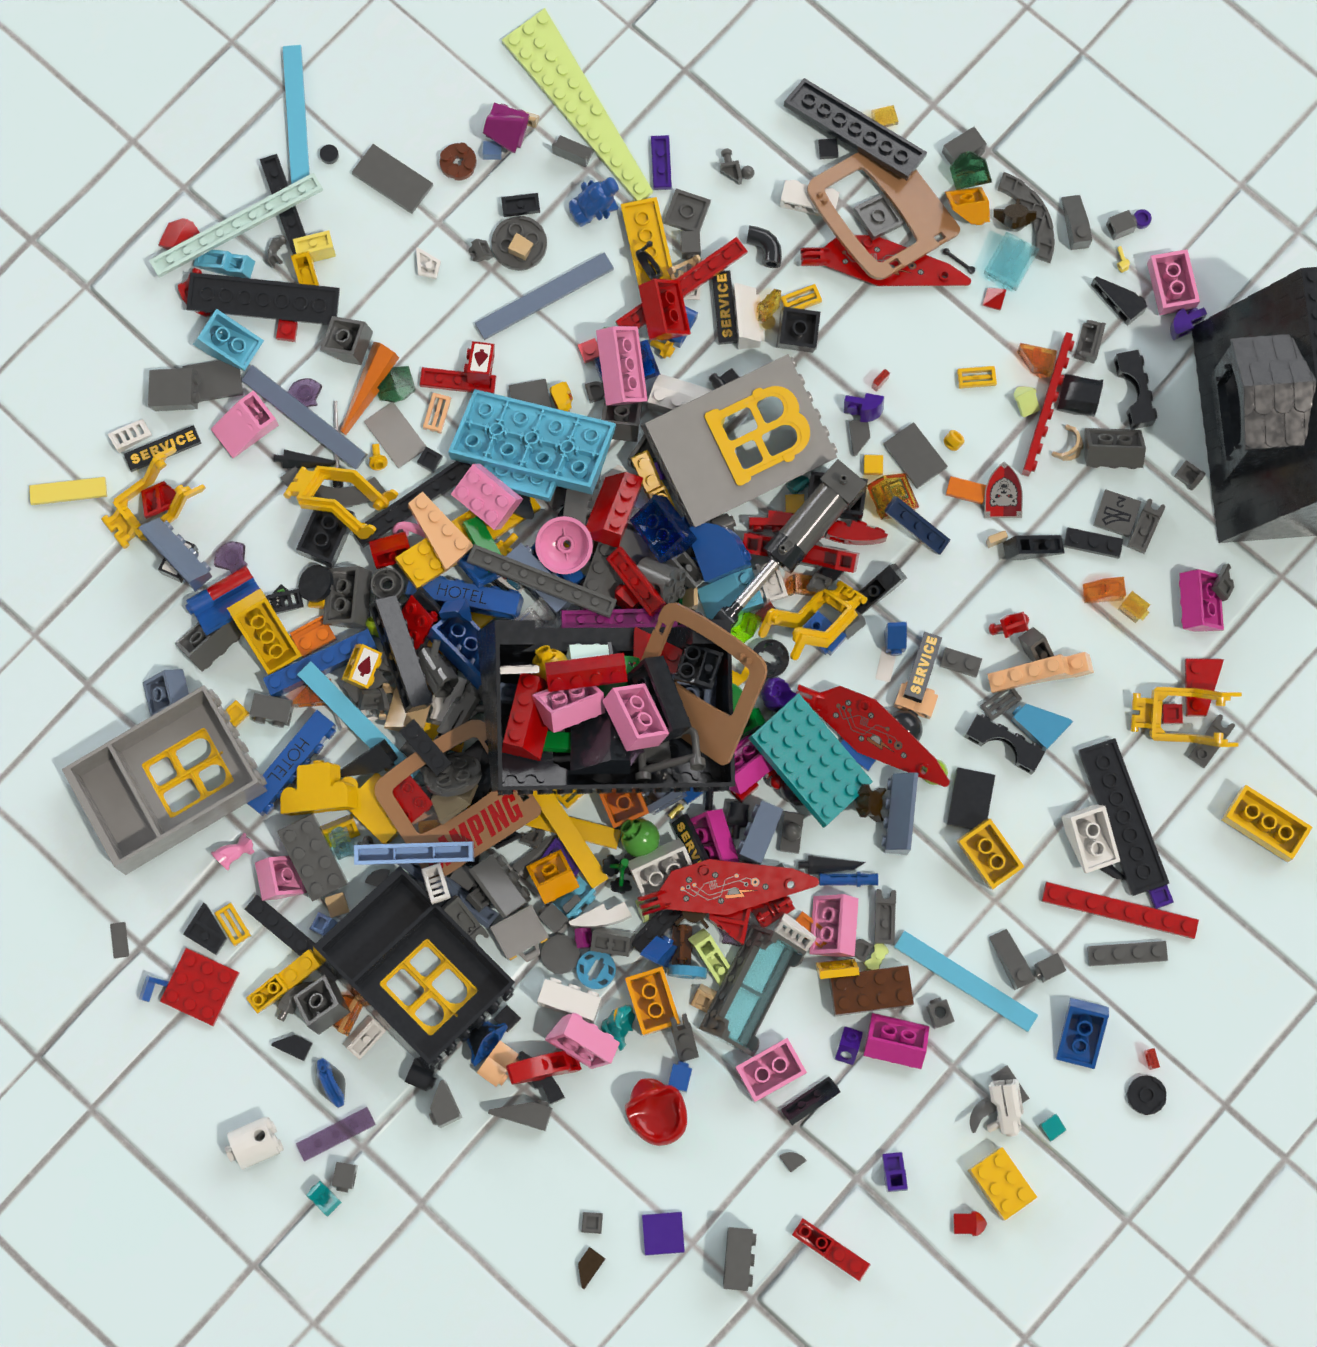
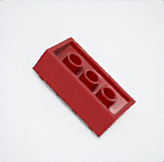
M628 472L605 477L586 525L592 540L616 548L620 546L641 492L643 477Z
M526 673L520 674L502 745L503 753L537 761L541 760L548 727L543 723L532 697L533 694L548 689L547 681L539 676Z

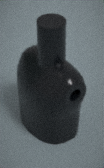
M730 802L726 822L733 827L731 837L734 839H739L740 828H745L748 825L749 804Z

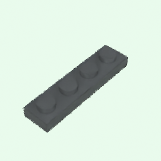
M1166 941L1087 947L1089 967L1168 961Z

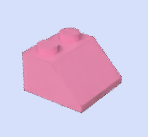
M290 856L268 857L255 863L262 901L277 900L307 893Z

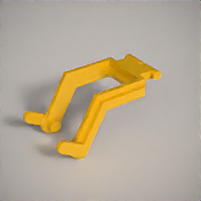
M174 446L154 455L144 477L114 498L112 503L117 508L115 513L110 517L105 515L101 519L110 532L119 530L114 534V537L123 549L130 545L128 541L136 535L141 541H147L139 530L140 522L127 507L128 501L155 482L160 470L167 465L165 463L166 457L177 451ZM204 484L193 489L189 486H177L174 489L176 495L170 505V509L160 519L163 522L167 520L169 523L177 519L187 499L206 489Z
M317 466L314 471H308L305 467H301L293 479L294 482L290 483L283 494L287 499H290L291 496H296L300 507L303 509L332 512L360 539H367L370 535L374 534L376 527L358 521L335 499L313 497L324 480L352 483L373 503V508L378 511L387 508L390 504L389 501L396 499L398 496V492L394 489L381 494L356 470Z
M838 581L835 590L824 589L818 591L798 613L771 608L767 611L758 631V636L761 638L766 637L772 624L795 628L792 632V640L795 642V646L790 654V658L797 660L805 644L828 648L858 616L855 609L860 603L865 604L867 597L853 590L852 587L843 581ZM824 603L842 613L825 632L802 628Z
M1156 687L1152 690L1151 698L1141 697V693H1133L1132 710H1139V714H1132V732H1138L1139 728H1149V736L1154 741L1192 742L1216 747H1238V742H1228V739H1223L1224 733L1214 732L1213 737L1199 734L1165 733L1161 728L1162 701L1168 695L1189 696L1216 700L1215 706H1225L1226 701H1231V697H1241L1242 692Z

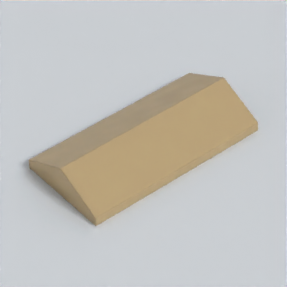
M396 687L384 728L399 732L415 719L424 730L430 706L426 709L405 713Z

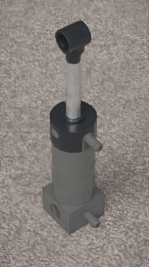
M837 459L820 478V485L762 548L771 560L729 607L721 608L712 620L731 619L732 629L739 620V612L774 572L780 567L791 574L846 509L850 510L866 492L867 483Z

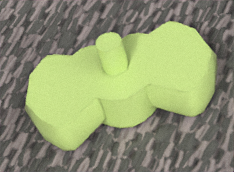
M874 944V952L871 954V958L864 962L868 970L880 969L882 960L889 953L888 948L884 944Z

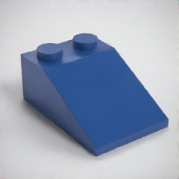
M1070 998L1056 1060L1095 1069L1109 1018V1007Z

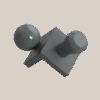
M726 148L721 151V156L724 157L725 163H720L721 174L725 173L737 181L738 185L742 184V177L747 180L753 178L755 174L753 167L747 165L740 169L739 160L732 161L731 149Z

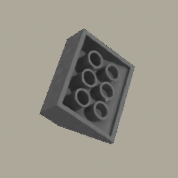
M626 529L620 546L623 547L633 562L638 565L643 558L648 557L653 541ZM599 542L583 587L614 599L616 588L621 584H625L606 560L616 547ZM616 604L615 607H614V608H616V609H622V608H621L619 605H617V604Z

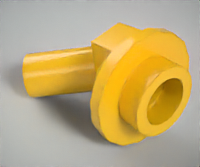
M651 340L650 342L651 346L661 350L659 355L663 359L666 357L670 358L675 350L673 347L674 343L668 340L665 344L657 340Z
M372 444L373 456L369 457V466L373 470H382L388 464L387 458L380 455L379 444Z
M512 533L505 542L500 540L496 543L503 556H507L512 551L510 546L519 538L515 533Z

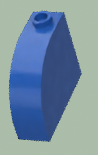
M703 523L697 527L692 526L686 529L705 582L713 583L752 566L749 551L746 550L739 536L731 529L711 523Z

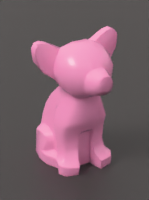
M243 833L237 844L224 845L211 852V854L228 871L230 864L239 859L243 853L251 855L255 851L253 850L252 840L246 837V833Z

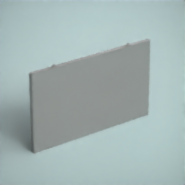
M393 401L364 421L369 431L372 432L398 469L422 453L426 447Z

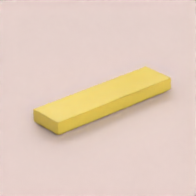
M105 477L29 485L31 505L107 497Z

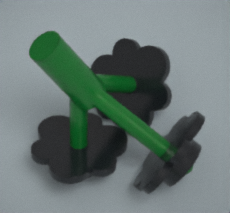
M627 853L619 861L615 859L614 855L609 854L606 859H603V874L613 877L620 870V877L610 882L613 892L624 894L626 891L632 890L630 881L624 880V874L627 873L629 876H632L628 864L630 860L637 857Z

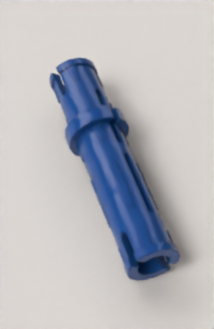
M819 873V885L878 886V873Z

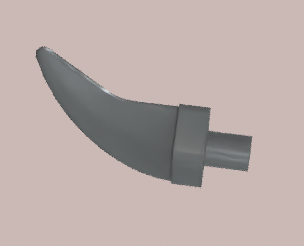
M315 981L299 984L287 991L278 1002L277 1008L281 1009L277 1019L285 1021L288 1013L294 1014L297 1004L293 997Z
M991 1097L984 1098L974 1107L970 1116V1129L972 1133L976 1132L984 1117L997 1111V1106L991 1102Z

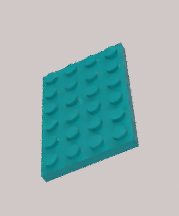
M799 693L748 738L823 828L859 796L858 791L862 784L870 785L873 782Z

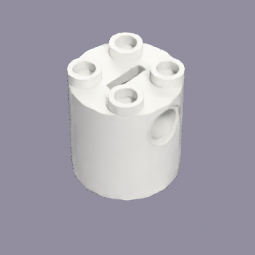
M263 1117L227 1133L230 1145L225 1147V1151L230 1162L237 1160L243 1170L278 1155L284 1150L280 1139H277L276 1135H274L277 1130L269 1117Z

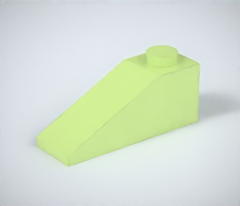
M703 928L688 938V940L720 987L730 965L712 936Z

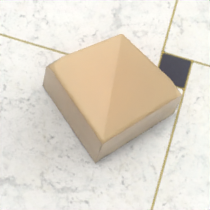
M516 233L508 247V251L510 254L526 261L534 244Z

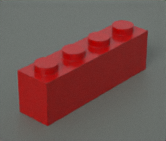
M624 653L545 663L549 692L628 682Z

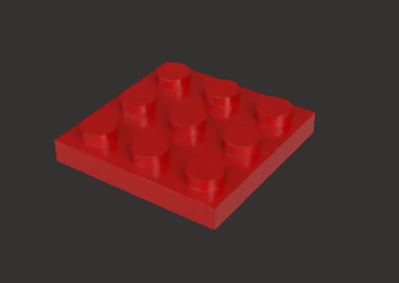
M186 948L160 1002L214 1027L240 973Z

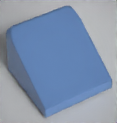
M483 141V160H502V146L495 141Z
M318 912L309 929L324 936L338 922Z

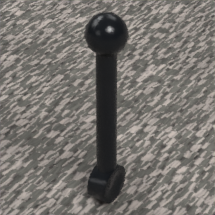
M948 248L943 249L944 255L950 256L956 262L965 267L968 270L969 274H974L975 267L968 266L955 255L950 253V250Z

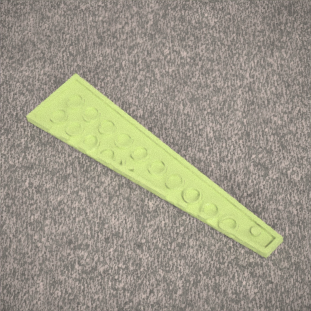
M544 8L504 37L502 43L564 117L567 118L569 123L590 148L593 149L635 201L643 200L652 195V188L546 9Z

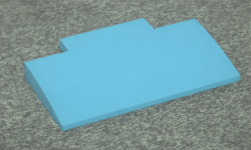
M474 389L448 453L451 460L471 465H483L517 494L550 502L556 486L592 495L605 462L616 423Z

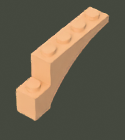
M1082 652L1067 657L1059 654L987 675L991 692L997 693L1041 682L1077 678L1092 674L1094 670L1090 654Z

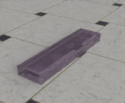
M365 1107L296 1143L304 1162L375 1126L376 1123L368 1107Z

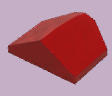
M182 218L168 223L158 246L169 250L200 232L194 222Z
M165 481L141 491L144 517L148 519L170 509L176 492Z

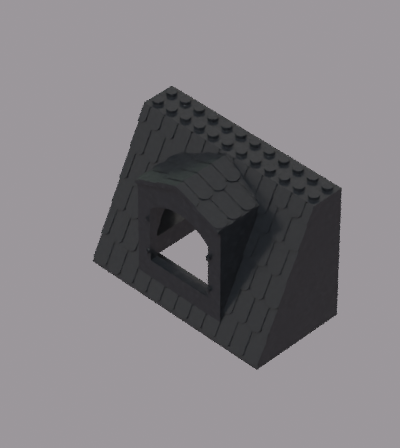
M1307 267L1288 274L1286 277L1193 326L1192 338L1218 543L1317 536V267Z
M731 619L710 620L731 634ZM495 620L477 631L492 792H498V796L513 795V792L516 791L518 795L533 794V791H537V795L553 794V791H557V795L573 794V790H577V794L596 792V794L612 793V790H616V794L631 793L632 789H635V793L651 792V789H655V793L671 792V789H674V792H689L690 788H693V792L710 791V788H712L713 792L729 791V787L735 786V760L733 755L730 763L720 765L701 752V757H704L706 762L705 769L694 771L690 769V763L651 772V782L649 784H637L635 782V773L639 772L638 763H632V757L630 774H570L571 753L543 751L540 761L503 753V740L513 704L501 703L500 683L518 684L520 674H500V663H532L536 656L535 651L544 645L550 646L551 649L559 650L566 656L569 645H607V642H611L619 653H624V656H630L634 654L635 628H535V620ZM683 624L672 627L666 642L682 650L685 644L707 647L724 653L717 672L716 708L732 715V655L708 638ZM637 627L649 634H652L655 627ZM660 627L659 631L663 633L665 627ZM682 738L669 740L671 759L693 753L692 745ZM650 762V763H646V765H650V764H654V763H658V762Z

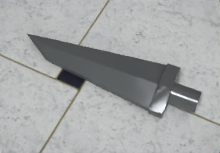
M557 835L545 838L538 850L533 848L511 866L519 878L522 877L526 880L530 874L526 866L540 860L554 839L558 838Z

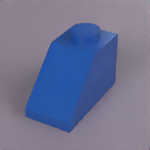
M893 622L886 625L884 630L885 650L891 656H899L906 651L907 622Z
M665 935L663 938L656 936L642 950L640 955L667 968L678 947L673 944L674 940Z

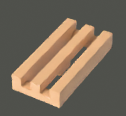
M437 393L432 394L423 424L424 430L428 429L432 432L442 433L451 397ZM439 398L432 425H428L435 400ZM443 400H446L439 426L436 427Z

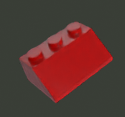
M652 279L638 285L649 340H667L691 334L680 280Z

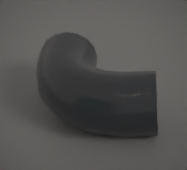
M749 225L746 244L759 246L763 250L762 264L764 266L779 268L781 266L782 251L777 237L769 230Z

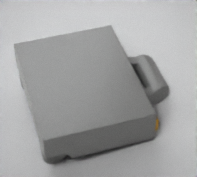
M532 905L523 908L490 927L507 960H512L519 954L526 962L540 956L538 943H543L549 938ZM532 946L536 948L525 955L523 953V951L529 949Z

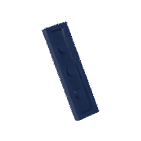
M897 496L892 498L884 510L887 515L938 555L943 552L951 540Z

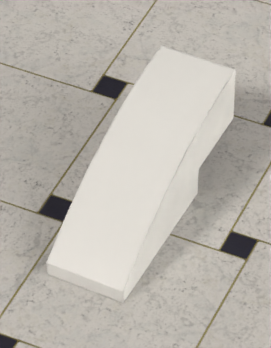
M625 902L609 910H606L604 904L569 921V925L574 928L606 927L632 918V915Z

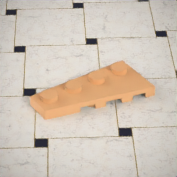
M423 492L408 503L410 511L425 533L426 539L433 547L434 553L441 561L445 572L472 550L473 544Z

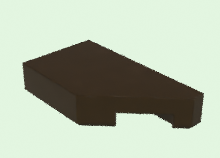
M590 1247L578 1263L583 1289L586 1288L606 1259Z

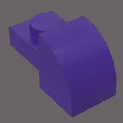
M1204 307L1199 310L1194 308L1187 313L1183 308L1176 314L1170 325V334L1173 341L1190 334L1194 328L1193 324L1204 320L1207 315Z
M866 393L865 398L846 395L844 399V413L861 416L860 422L874 421L881 416L884 410V396Z
M903 1153L882 1154L886 1191H907L908 1186Z

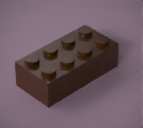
M908 965L861 971L859 975L829 978L834 1017L911 1007L914 1005Z

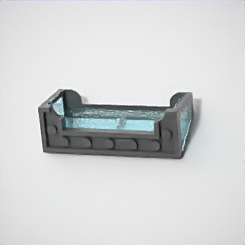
M752 924L746 934L744 945L740 946L699 1029L740 1052L754 1057L759 1049V1039L755 1035L790 966L796 967L800 965L807 951L775 931Z

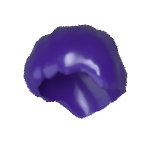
M780 677L768 679L761 690L763 704L772 712H778L797 695V693L791 690L789 684Z

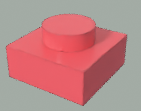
M595 338L578 344V349L584 363L600 357Z

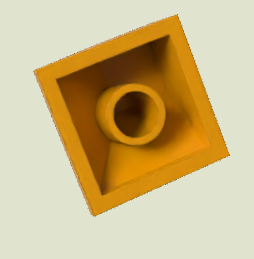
M982 187L945 192L952 210L970 224L982 225L990 222L989 200Z

